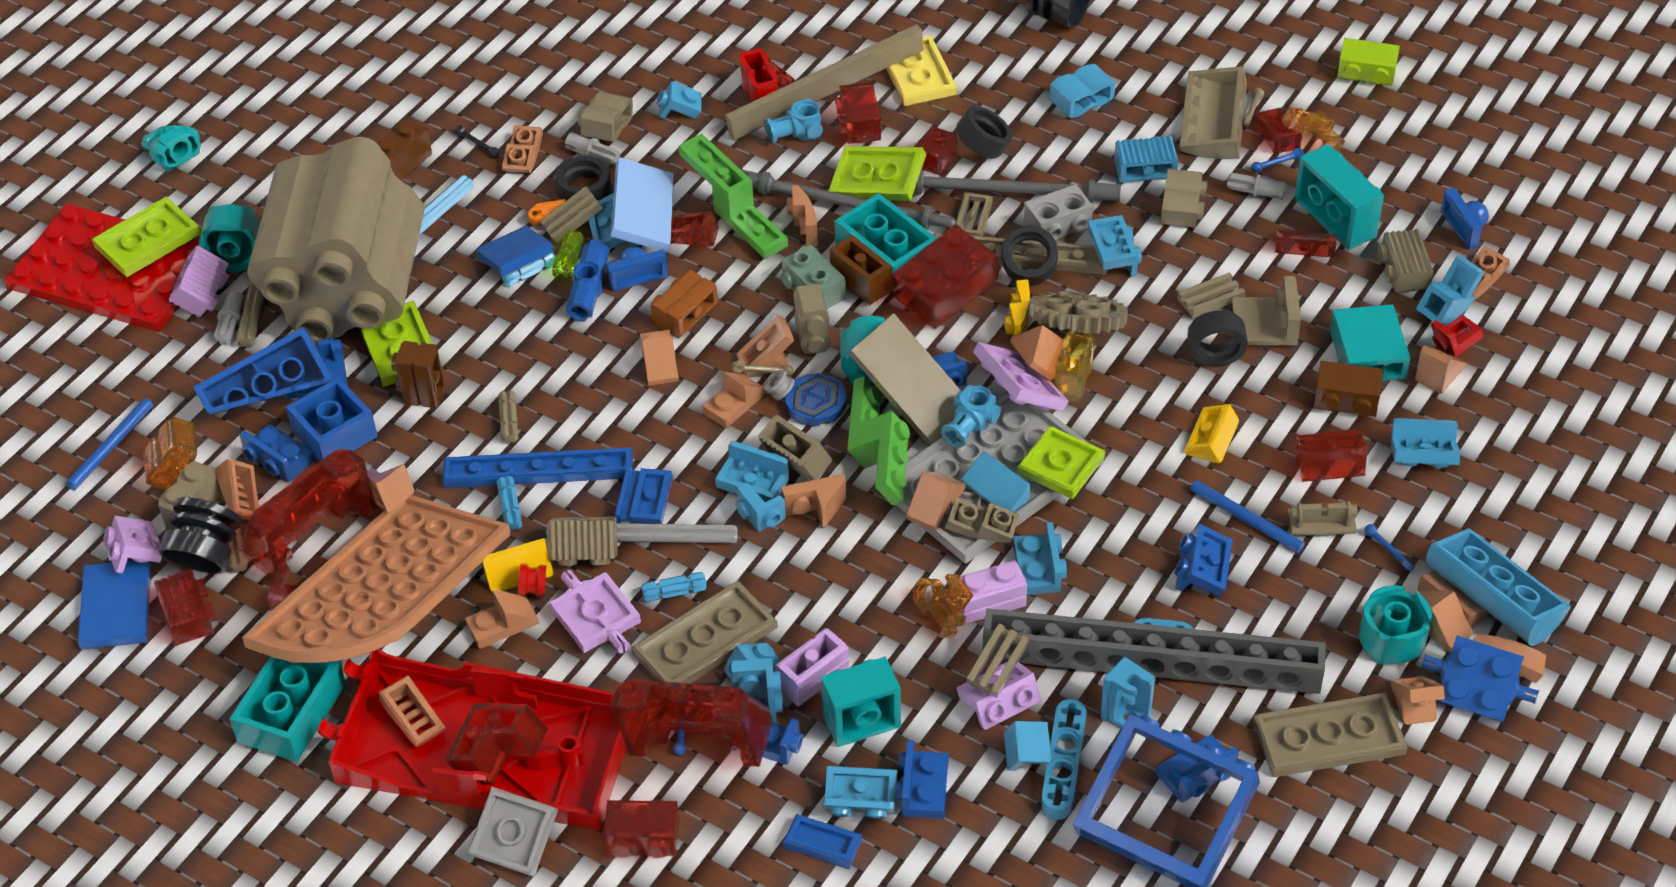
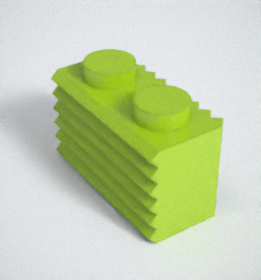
M1344 38L1337 77L1339 79L1343 77L1349 80H1360L1367 83L1371 81L1373 84H1388L1391 86L1394 82L1400 46Z

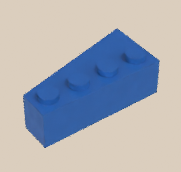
M302 327L193 388L208 414L214 415L320 387L335 378L307 328Z

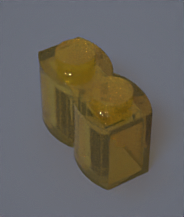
M1069 331L1063 340L1062 354L1056 361L1054 385L1070 402L1077 403L1082 399L1085 393L1086 379L1092 371L1094 337L1091 333Z

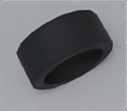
M981 106L970 107L956 126V131L961 141L973 152L989 159L998 158L1012 141L1013 134L1007 123L996 113Z
M577 156L562 163L556 171L555 181L560 200L565 199L567 201L584 188L568 185L569 182L580 177H592L599 180L587 187L597 201L609 196L611 193L609 169L598 158Z
M1034 225L1020 226L1011 231L1003 242L1001 249L1003 268L1007 275L1015 282L1028 279L1029 285L1040 284L1049 279L1055 271L1058 262L1057 243L1051 233L1042 227ZM1028 240L1040 242L1047 250L1045 264L1036 270L1029 271L1017 267L1012 258L1013 249L1017 244Z
M1224 310L1207 312L1194 319L1188 327L1187 337L1190 353L1193 359L1202 365L1210 367L1225 366L1240 359L1247 350L1246 327L1242 318L1235 313ZM1216 333L1233 335V338L1220 344L1201 342L1207 336Z

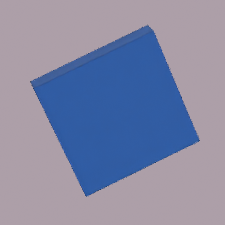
M525 225L476 248L475 251L478 259L504 276L552 253L553 247L550 241Z

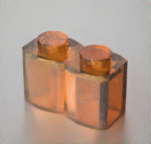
M176 417L170 418L161 426L158 434L159 437L150 441L143 452L146 484L165 490L177 483L181 470L193 462L197 456L194 423Z

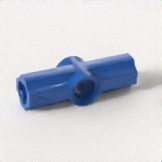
M590 240L588 244H584L580 261L573 269L574 282L566 306V313L574 318L575 321L585 322L586 319L592 317L597 298L602 294V279L610 251L609 246L604 245L600 240Z

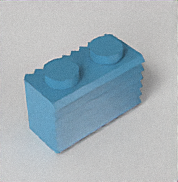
M1170 135L1168 137H1151L1150 139L1146 137L1144 140L1140 138L1139 140L1126 139L1115 142L1114 163L1119 183L1167 178L1168 169L1178 168V158Z

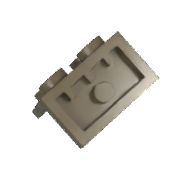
M1296 276L1283 277L1282 288H1277L1276 297H1234L1232 299L1233 313L1242 318L1245 324L1248 345H1297L1301 316Z

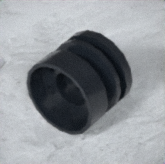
M1027 0L1026 8L1028 13L1032 15H1040L1041 18L1046 20L1052 17L1053 22L1073 29L1082 21L1091 0Z
M191 497L176 499L173 506L175 513L170 515L169 521L177 529L165 531L159 548V555L176 565L209 574L224 573L231 555V548L224 543L236 540L237 534L234 530L240 528L241 517L236 512L214 502Z

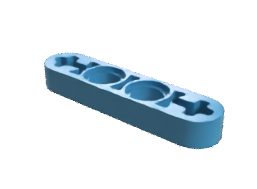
M1066 699L1057 705L1050 742L1051 761L1047 764L1044 779L1042 811L1047 817L1055 820L1064 819L1071 814L1075 797L1086 725V708L1084 704L1074 699ZM1068 713L1075 714L1072 728L1066 727ZM1062 739H1069L1076 746L1073 749L1064 750L1058 747L1057 743ZM1058 767H1064L1070 770L1072 774L1067 778H1058L1052 772ZM1056 790L1062 791L1060 806L1053 805Z

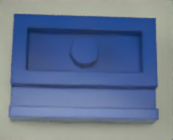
M627 467L615 513L616 523L628 521L630 524H663L673 481L672 471L641 468L640 471L632 470V467Z

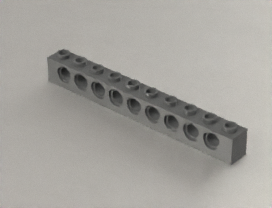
M986 608L982 651L1000 623L1005 626V629L1009 631L1012 629L1017 632V635L1021 637L1024 635L1029 638V644L1020 657L1019 663L1110 672L1126 657L1155 677L1321 693L1325 672L1326 642ZM1001 637L989 660L994 659L1005 638ZM1012 642L1002 661L1008 662L1017 644Z

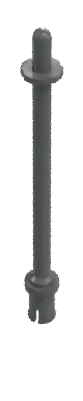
M739 168L752 180V188L758 190L759 194L766 195L770 191H777L792 195V185H798L775 180L770 172L764 171L761 174ZM798 185L809 199L855 208L868 200ZM896 206L913 220L920 222L921 226L926 230L929 229L930 225L953 229L956 226L954 218L933 214L932 206H926L924 211Z
M921 169L916 187L918 195L922 194L923 188L1046 195L1075 184L924 176V171ZM1089 180L1084 185H1077L1090 203H1094V200L1120 202L1121 184L1095 183V180Z

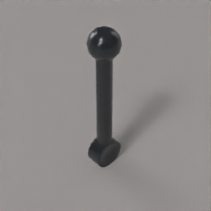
M458 125L454 129L459 137L464 136L483 148L490 157H498V148L490 147L466 132L462 125Z

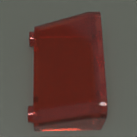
M349 449L335 450L257 508L251 515L242 541L245 557L276 583L281 584L291 576L287 560L292 559L293 554L287 545L330 512L343 519L347 516V512H360V515L365 518L376 510L364 459Z
M633 679L625 681L618 686L610 705L629 755L646 756L647 747L658 740L661 744H667L670 731L681 730L730 735L728 741L731 750H740V758L743 765L760 767L773 721L767 705L742 689L735 687Z

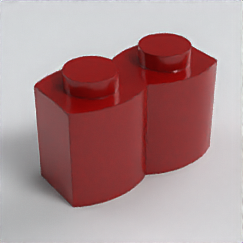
M760 48L742 52L740 54L741 81L743 89L750 96V103L778 90L777 75L769 67L767 54Z

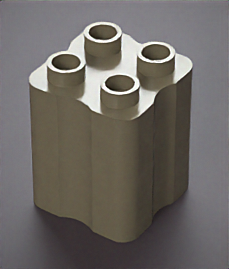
M351 138L334 144L328 151L318 155H299L281 161L274 170L247 275L267 300L281 307L286 322L293 330L297 331L302 327L307 328L316 344H318V341L330 339L331 337H340L347 330L357 326L367 329L378 327L380 324L398 319L403 313L425 206L414 190L396 177L392 171L389 158L379 145L369 138Z

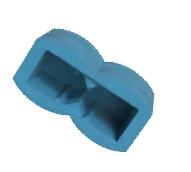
M1088 64L1078 68L1074 74H1066L1056 78L1050 85L1049 99L1069 118H1075L1083 115L1092 107L1096 108L1111 101L1114 98L1116 82L1096 64Z

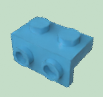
M1395 418L1393 420L1390 446L1394 461L1405 466H1415L1418 463L1432 464L1436 467L1459 465L1460 450L1456 442L1457 422L1453 420Z
M731 441L728 445L729 458L715 479L716 487L738 494L737 487L748 482L764 502L779 496L782 492V487L786 486L789 481L788 459L776 453H769L754 448L748 444Z
M827 766L825 798L823 799L825 810H831L832 816L851 817L852 811L866 812L867 818L886 819L887 813L895 814L897 770Z

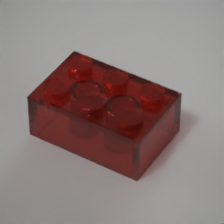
M955 224L891 275L893 297L935 330L999 278L998 256Z

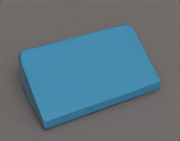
M985 451L978 456L961 479V482L966 483V487L986 502H991L1012 512H1015L1030 500V484Z

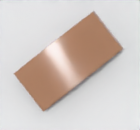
M514 125L511 142L506 145L502 165L503 171L531 173L542 141L543 131L541 127Z
M792 185L793 197H787L788 215H793L794 226H800V235H806V246L810 244L818 246L817 219L813 205L798 185Z
M1485 245L1471 261V263L1485 271L1473 292V295L1476 296L1474 300L1485 293L1510 265V259Z
M1479 634L1474 637V641L1524 656L1519 672L1520 677H1525L1537 683L1544 675L1546 655L1525 644L1502 637Z

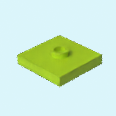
M1049 426L1017 467V474L1074 499L1105 458V450Z

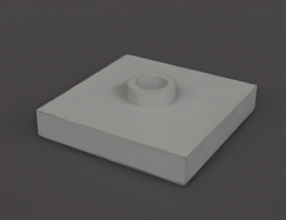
M491 787L467 854L535 877L558 809Z

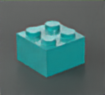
M886 656L875 660H866L859 665L843 670H834L827 675L821 676L823 717L837 748L901 728V687Z

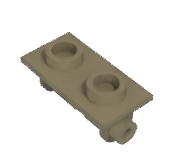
M1350 501L1345 503H1328L1327 507H1322L1321 504L1297 503V506L1288 508L1292 535L1357 533L1354 518L1358 514L1357 505L1351 504Z

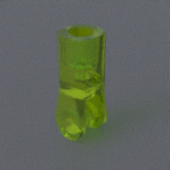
M567 231L565 233L560 250L553 262V276L557 277L559 274L567 275L568 278H573V269L577 264L584 243V237L580 232Z

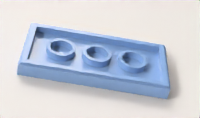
M618 158L615 170L611 225L612 237L657 250L664 249V252L668 251L671 239L674 173L624 158Z

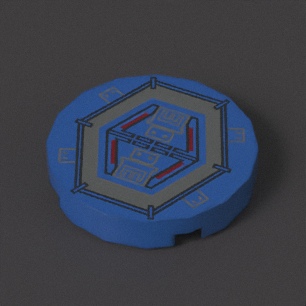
M820 373L807 374L797 378L794 386L785 396L786 407L791 418L809 426H820L822 422L828 421L829 424L836 421L843 415L847 406L846 389L841 382L832 376Z

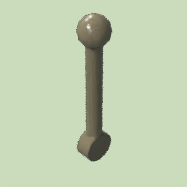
M1256 88L1253 91L1254 99L1244 120V126H1249L1258 101L1264 96L1262 88Z
M735 361L732 364V370L736 374H740L743 371L775 373L783 369L787 373L786 377H789L793 374L794 370L791 365L783 367L744 365L742 361Z

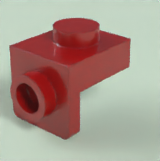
M1463 314L1446 326L1437 320L1431 323L1434 344L1441 351L1446 350L1455 358L1484 337L1482 328Z

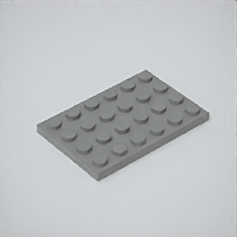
M1009 392L996 400V405L1001 407V414L996 423L990 424L986 430L971 432L967 437L968 440L965 446L953 447L942 437L906 463L904 500L895 505L907 514L922 472H940L961 481L978 456L984 451L1017 474L1018 465L1049 426L1055 427L1085 442L1087 441L1049 411L1042 410L1030 403L1020 405L1009 398ZM1017 474L1030 484V500L1015 511V513L1020 514L1016 527L1061 494ZM968 487L959 496L960 499L987 509L989 505L988 502ZM950 511L935 531L920 525L965 564L995 543V541L977 539L945 529Z

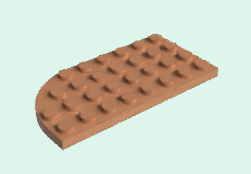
M411 495L390 512L383 511L243 636L244 646L271 657L287 660L290 663H321L361 656L396 642L463 581L487 555L491 554L510 536L509 524Z

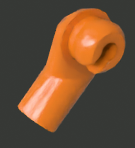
M561 199L537 203L527 212L528 222L534 226L542 225L540 221L566 200Z

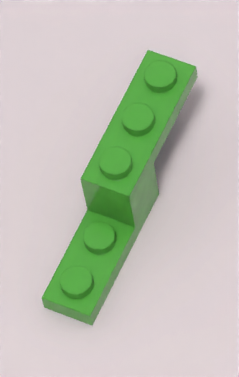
M701 133L678 145L679 155L712 185L714 211L764 259L788 247V237L754 206L752 180Z
M863 376L854 380L847 451L864 468L877 464L875 488L892 505H895L904 500L906 463L908 462L907 447L910 431L907 424L901 421L893 411L879 415L880 403L882 402L881 393L876 386H873Z

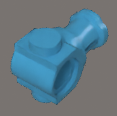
M810 98L794 102L791 110L786 111V116L773 120L770 118L765 119L764 128L769 141L773 143L777 139L789 135L803 141L820 137L823 127L821 125L819 105L811 101Z
M969 384L965 390H960L954 400V406L957 407L954 410V419L951 423L945 424L942 427V437L951 446L959 448L965 446L968 440L967 437L971 432L986 430L990 424H995L1001 414V407L996 405V396L992 395L987 388L982 386H972Z

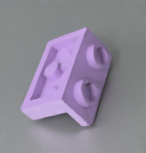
M114 516L111 527L108 526L105 530L103 543L107 546L108 557L113 563L115 572L123 573L128 558L140 563H147L149 561L160 563L162 556L159 555V548L161 544L153 522Z
M1019 662L1016 664L997 698L967 682L957 687L959 699L976 711L980 727L984 730L1026 710L1041 700L1034 673ZM1006 663L997 668L988 685L994 686ZM984 674L980 675L978 680L981 681Z

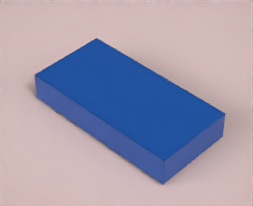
M796 814L783 841L784 849L850 869L862 843V834Z

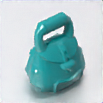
M183 125L161 126L143 136L141 142L142 147L149 150L150 158L166 172L199 155L201 147L200 136L197 130Z

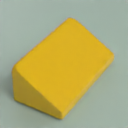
M1230 404L1203 407L1184 449L1186 455L1213 463L1222 462L1239 423V419Z
M544 538L491 553L482 561L485 578L491 593L493 590L504 591L518 587L520 563H526L529 567L536 568L539 565H547L546 578L553 576V569Z

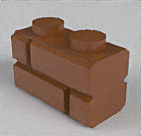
M689 270L682 278L677 277L672 282L670 289L663 295H657L651 303L652 322L662 330L670 329V334L679 339L718 303L717 286L714 282L705 277L702 278L701 275Z

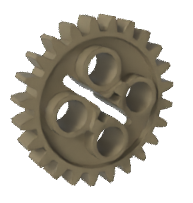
M1057 291V294L1047 292V295L1039 293L1038 296H1033L1030 299L1028 312L1029 317H1032L1033 321H1039L1038 324H1047L1049 328L1059 327V330L1070 329L1071 332L1078 331L1083 333L1118 331L1119 328H1124V325L1127 324L1128 316L1127 307H1124L1123 303H1117V300H1110L1108 297H1097V294L1086 295L1085 292L1078 293L1073 291Z

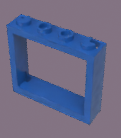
M1129 714L1073 823L1076 834L1186 887H1209L1260 784L1259 774L1255 771L1256 768L1245 760L1236 759L1234 762L1223 757V752L1212 745L1204 744L1201 747L1191 742V738L1179 730L1173 729L1172 732L1160 728V724L1148 716L1141 715L1138 718ZM1136 733L1241 781L1199 868H1195L1093 819Z

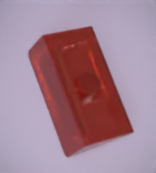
M1276 229L1275 253L1332 258L1335 256L1336 234Z

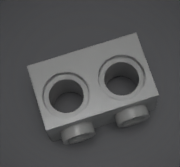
M1075 184L1024 202L1025 226L1034 225L1042 227L1051 233L1054 240L1087 229L1088 221L1092 220L1093 205Z

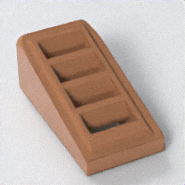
M227 458L215 468L216 478L227 507L236 512L242 519L257 523L260 520L254 466Z
M409 675L379 692V702L415 747L445 731V726ZM406 696L410 698L399 706L395 703ZM414 704L417 707L416 709L412 710L406 715L402 713V711L408 709ZM421 713L425 716L412 725L409 723L411 719ZM430 722L433 727L420 735L416 733L415 730Z

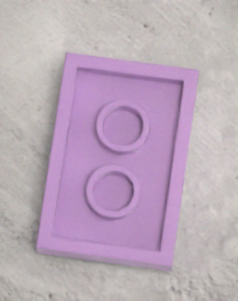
M981 342L977 343L973 353L981 361V366L993 374L995 382L1009 392V398L1020 405H1025L1026 403L1034 404L1045 411H1049L1050 408L1064 411L1069 402L1050 380L1031 368L1019 352Z

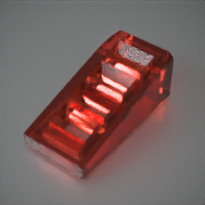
M1281 108L1254 113L1253 117L1273 154L1301 148L1302 133Z
M713 212L672 216L670 243L714 246L719 226Z

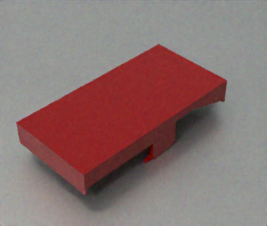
M380 649L370 652V661L364 665L355 664L350 658L347 659L343 672L348 677L361 681L343 724L333 725L322 718L317 730L322 737L335 740L328 761L335 783L477 809H484L490 789L494 787L557 808L558 812L554 820L556 823L600 830L637 718L634 697L464 662L461 668H447L393 656ZM408 675L445 726V731L418 747H415L379 702L380 691ZM406 696L395 703L399 706L410 698ZM414 704L408 709L402 711V713L406 715L407 713L411 712L417 707ZM421 713L411 719L409 723L412 725L425 716ZM429 722L415 731L420 735L433 726Z

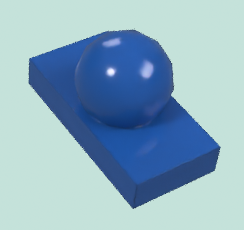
M1455 188L1445 190L1440 212L1466 248L1473 249L1478 247L1482 226L1485 225L1489 217L1487 207L1479 201L1465 203Z
M638 247L625 249L620 255L619 261L607 264L611 291L667 278V257L664 249L647 254Z

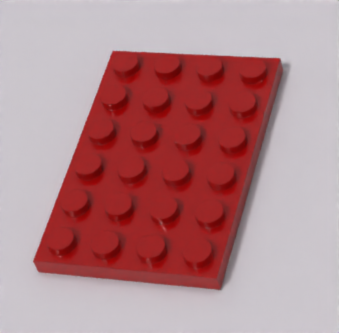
M66 203L5 278L4 283L9 290L160 332L179 307L174 302H170L169 297L188 255L197 245L199 246V239L193 238L126 277L94 247L92 241L94 237L126 219Z

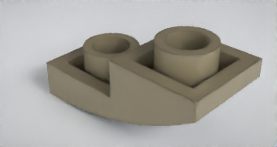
M956 497L944 528L977 539L1010 542L1020 514L991 502L987 509H984Z

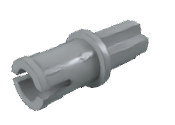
M571 132L565 141V144H569L565 146L567 150L584 156L598 158L611 165H615L620 157L619 151L600 144L596 138L589 139Z
M1230 173L1228 176V189L1253 193V197L1260 195L1283 200L1286 187V182L1262 178L1259 174L1257 177Z
M237 291L227 293L224 307L217 315L219 322L214 339L222 345H225L226 342H231L235 328L241 321L240 313L245 303V296Z

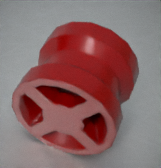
M520 563L518 595L525 596L528 593H533L537 597L544 598L547 565H539L536 568L529 567L526 563Z

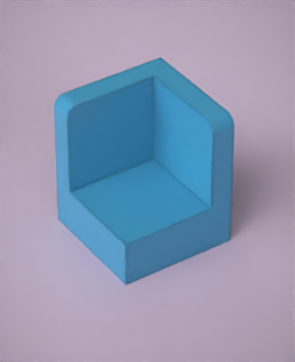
M1015 721L1004 731L1008 771H1015L1022 764H1048L1051 761L1047 722Z

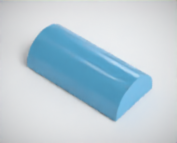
M1469 528L1431 544L1426 556L1427 566L1530 646L1537 645L1545 640L1560 625L1571 608L1562 598Z

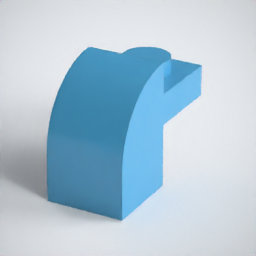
M1456 256L1442 282L1430 283L1416 309L1432 321L1437 320L1442 325L1451 323L1462 315L1476 298L1473 292L1485 271L1463 256Z

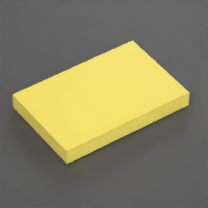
M931 35L923 37V51L886 68L904 106L957 95V86Z

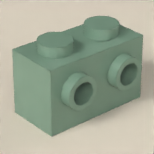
M811 244L782 259L781 279L786 288L795 291L799 286L819 284L823 291L827 309L846 299L845 277Z

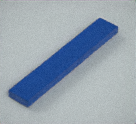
M630 447L444 457L443 485L444 488L497 486L498 478H505L506 476H511L514 479L515 485L624 479L626 468L632 467L633 470V450Z

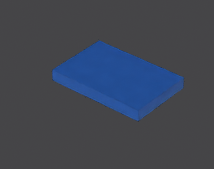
M134 560L127 561L123 573H116L113 563L84 566L78 644L81 650L147 642L152 566L150 561L147 563H140Z

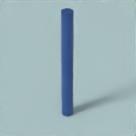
M144 398L66 481L68 488L75 491L153 407V403L149 399Z
M1196 480L1192 484L1190 490L1294 552L1299 554L1302 551L1305 542L1202 482Z

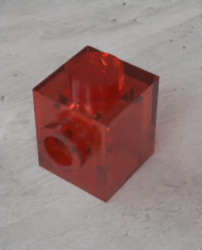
M931 126L917 146L922 147L926 153L922 169L943 176L957 156L958 134Z

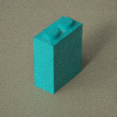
M1393 304L1333 310L1330 334L1339 363L1383 369L1382 381L1407 378L1411 357Z

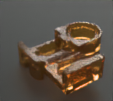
M1289 107L1282 119L1284 125L1296 132L1311 134L1314 130L1315 133H1318L1317 139L1322 140L1321 147L1329 144L1337 152H1340L1345 143V140L1332 130L1336 123L1328 119L1327 115L1321 111L1311 113L1304 111L1302 108Z
M947 574L945 576L949 584V590L938 579H919L913 588L914 602L923 615L934 616L943 629L938 635L939 637L954 638L958 633L956 627L963 626L966 621V616L959 613L963 612L974 595L960 575ZM930 585L932 588V597L928 602L926 598V589Z

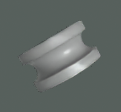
M783 369L773 373L764 385V390L768 393L772 392V397L775 400L785 397L795 383L792 377H786L787 373Z

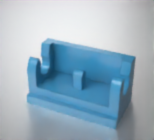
M1124 657L1104 677L1100 718L1105 722L1109 720L1122 729L1126 722L1124 719L1125 715L1131 714L1138 718L1141 715L1151 717L1155 676Z

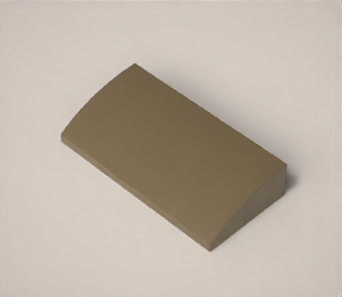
M1244 66L1188 71L1180 151L1206 158L1240 159L1247 89Z

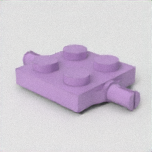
M567 570V574L563 572L561 580L569 589L563 595L549 602L550 609L577 645L586 653L598 645L610 641L618 653H624L623 649L626 652L630 648V643L627 642L622 633L641 623L638 611L606 572L591 580L582 582L578 580L572 570Z

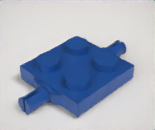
M1458 635L1456 636L1452 652L1445 661L1425 654L1424 661L1422 662L1421 668L1441 674V685H1444L1445 699L1436 700L1437 702L1502 723L1504 722L1508 706L1515 698L1535 704L1539 694V690L1519 685V672L1524 656Z

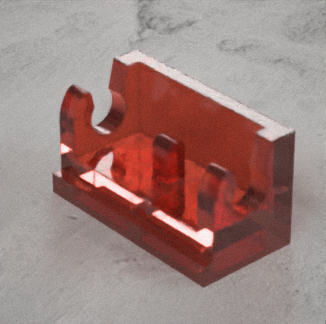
M1360 429L1297 435L1296 460L1297 466L1301 465L1300 477L1302 482L1365 476L1367 446Z

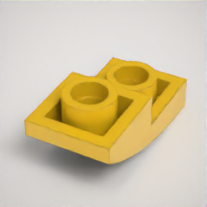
M1028 279L1016 281V293L1011 294L1009 316L1004 317L1006 334H1011L1012 337L1027 331L1030 302Z

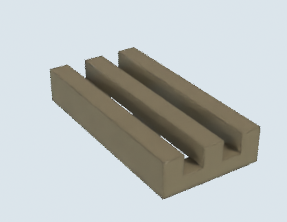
M585 186L540 222L558 244L603 208Z
M965 192L953 234L983 237L993 205V196ZM972 200L975 202L967 228L965 229L962 226L969 202ZM981 202H985L978 228L973 230Z
M1229 272L1178 292V301L1192 318H1196L1204 313L1232 304L1234 297H1245V290L1243 288L1239 289V283L1236 280L1232 281L1233 276Z
M999 623L969 673L967 683L997 698L1029 644V638L1024 635L1021 637L1017 635L1016 631L1012 629L1009 631L1005 629L1004 625ZM1001 637L1005 638L982 680H978L980 673ZM1012 642L1017 644L994 686L988 685Z

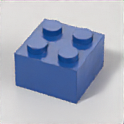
M339 377L286 406L292 432L308 449L313 451L314 456L324 467L378 437L372 411Z

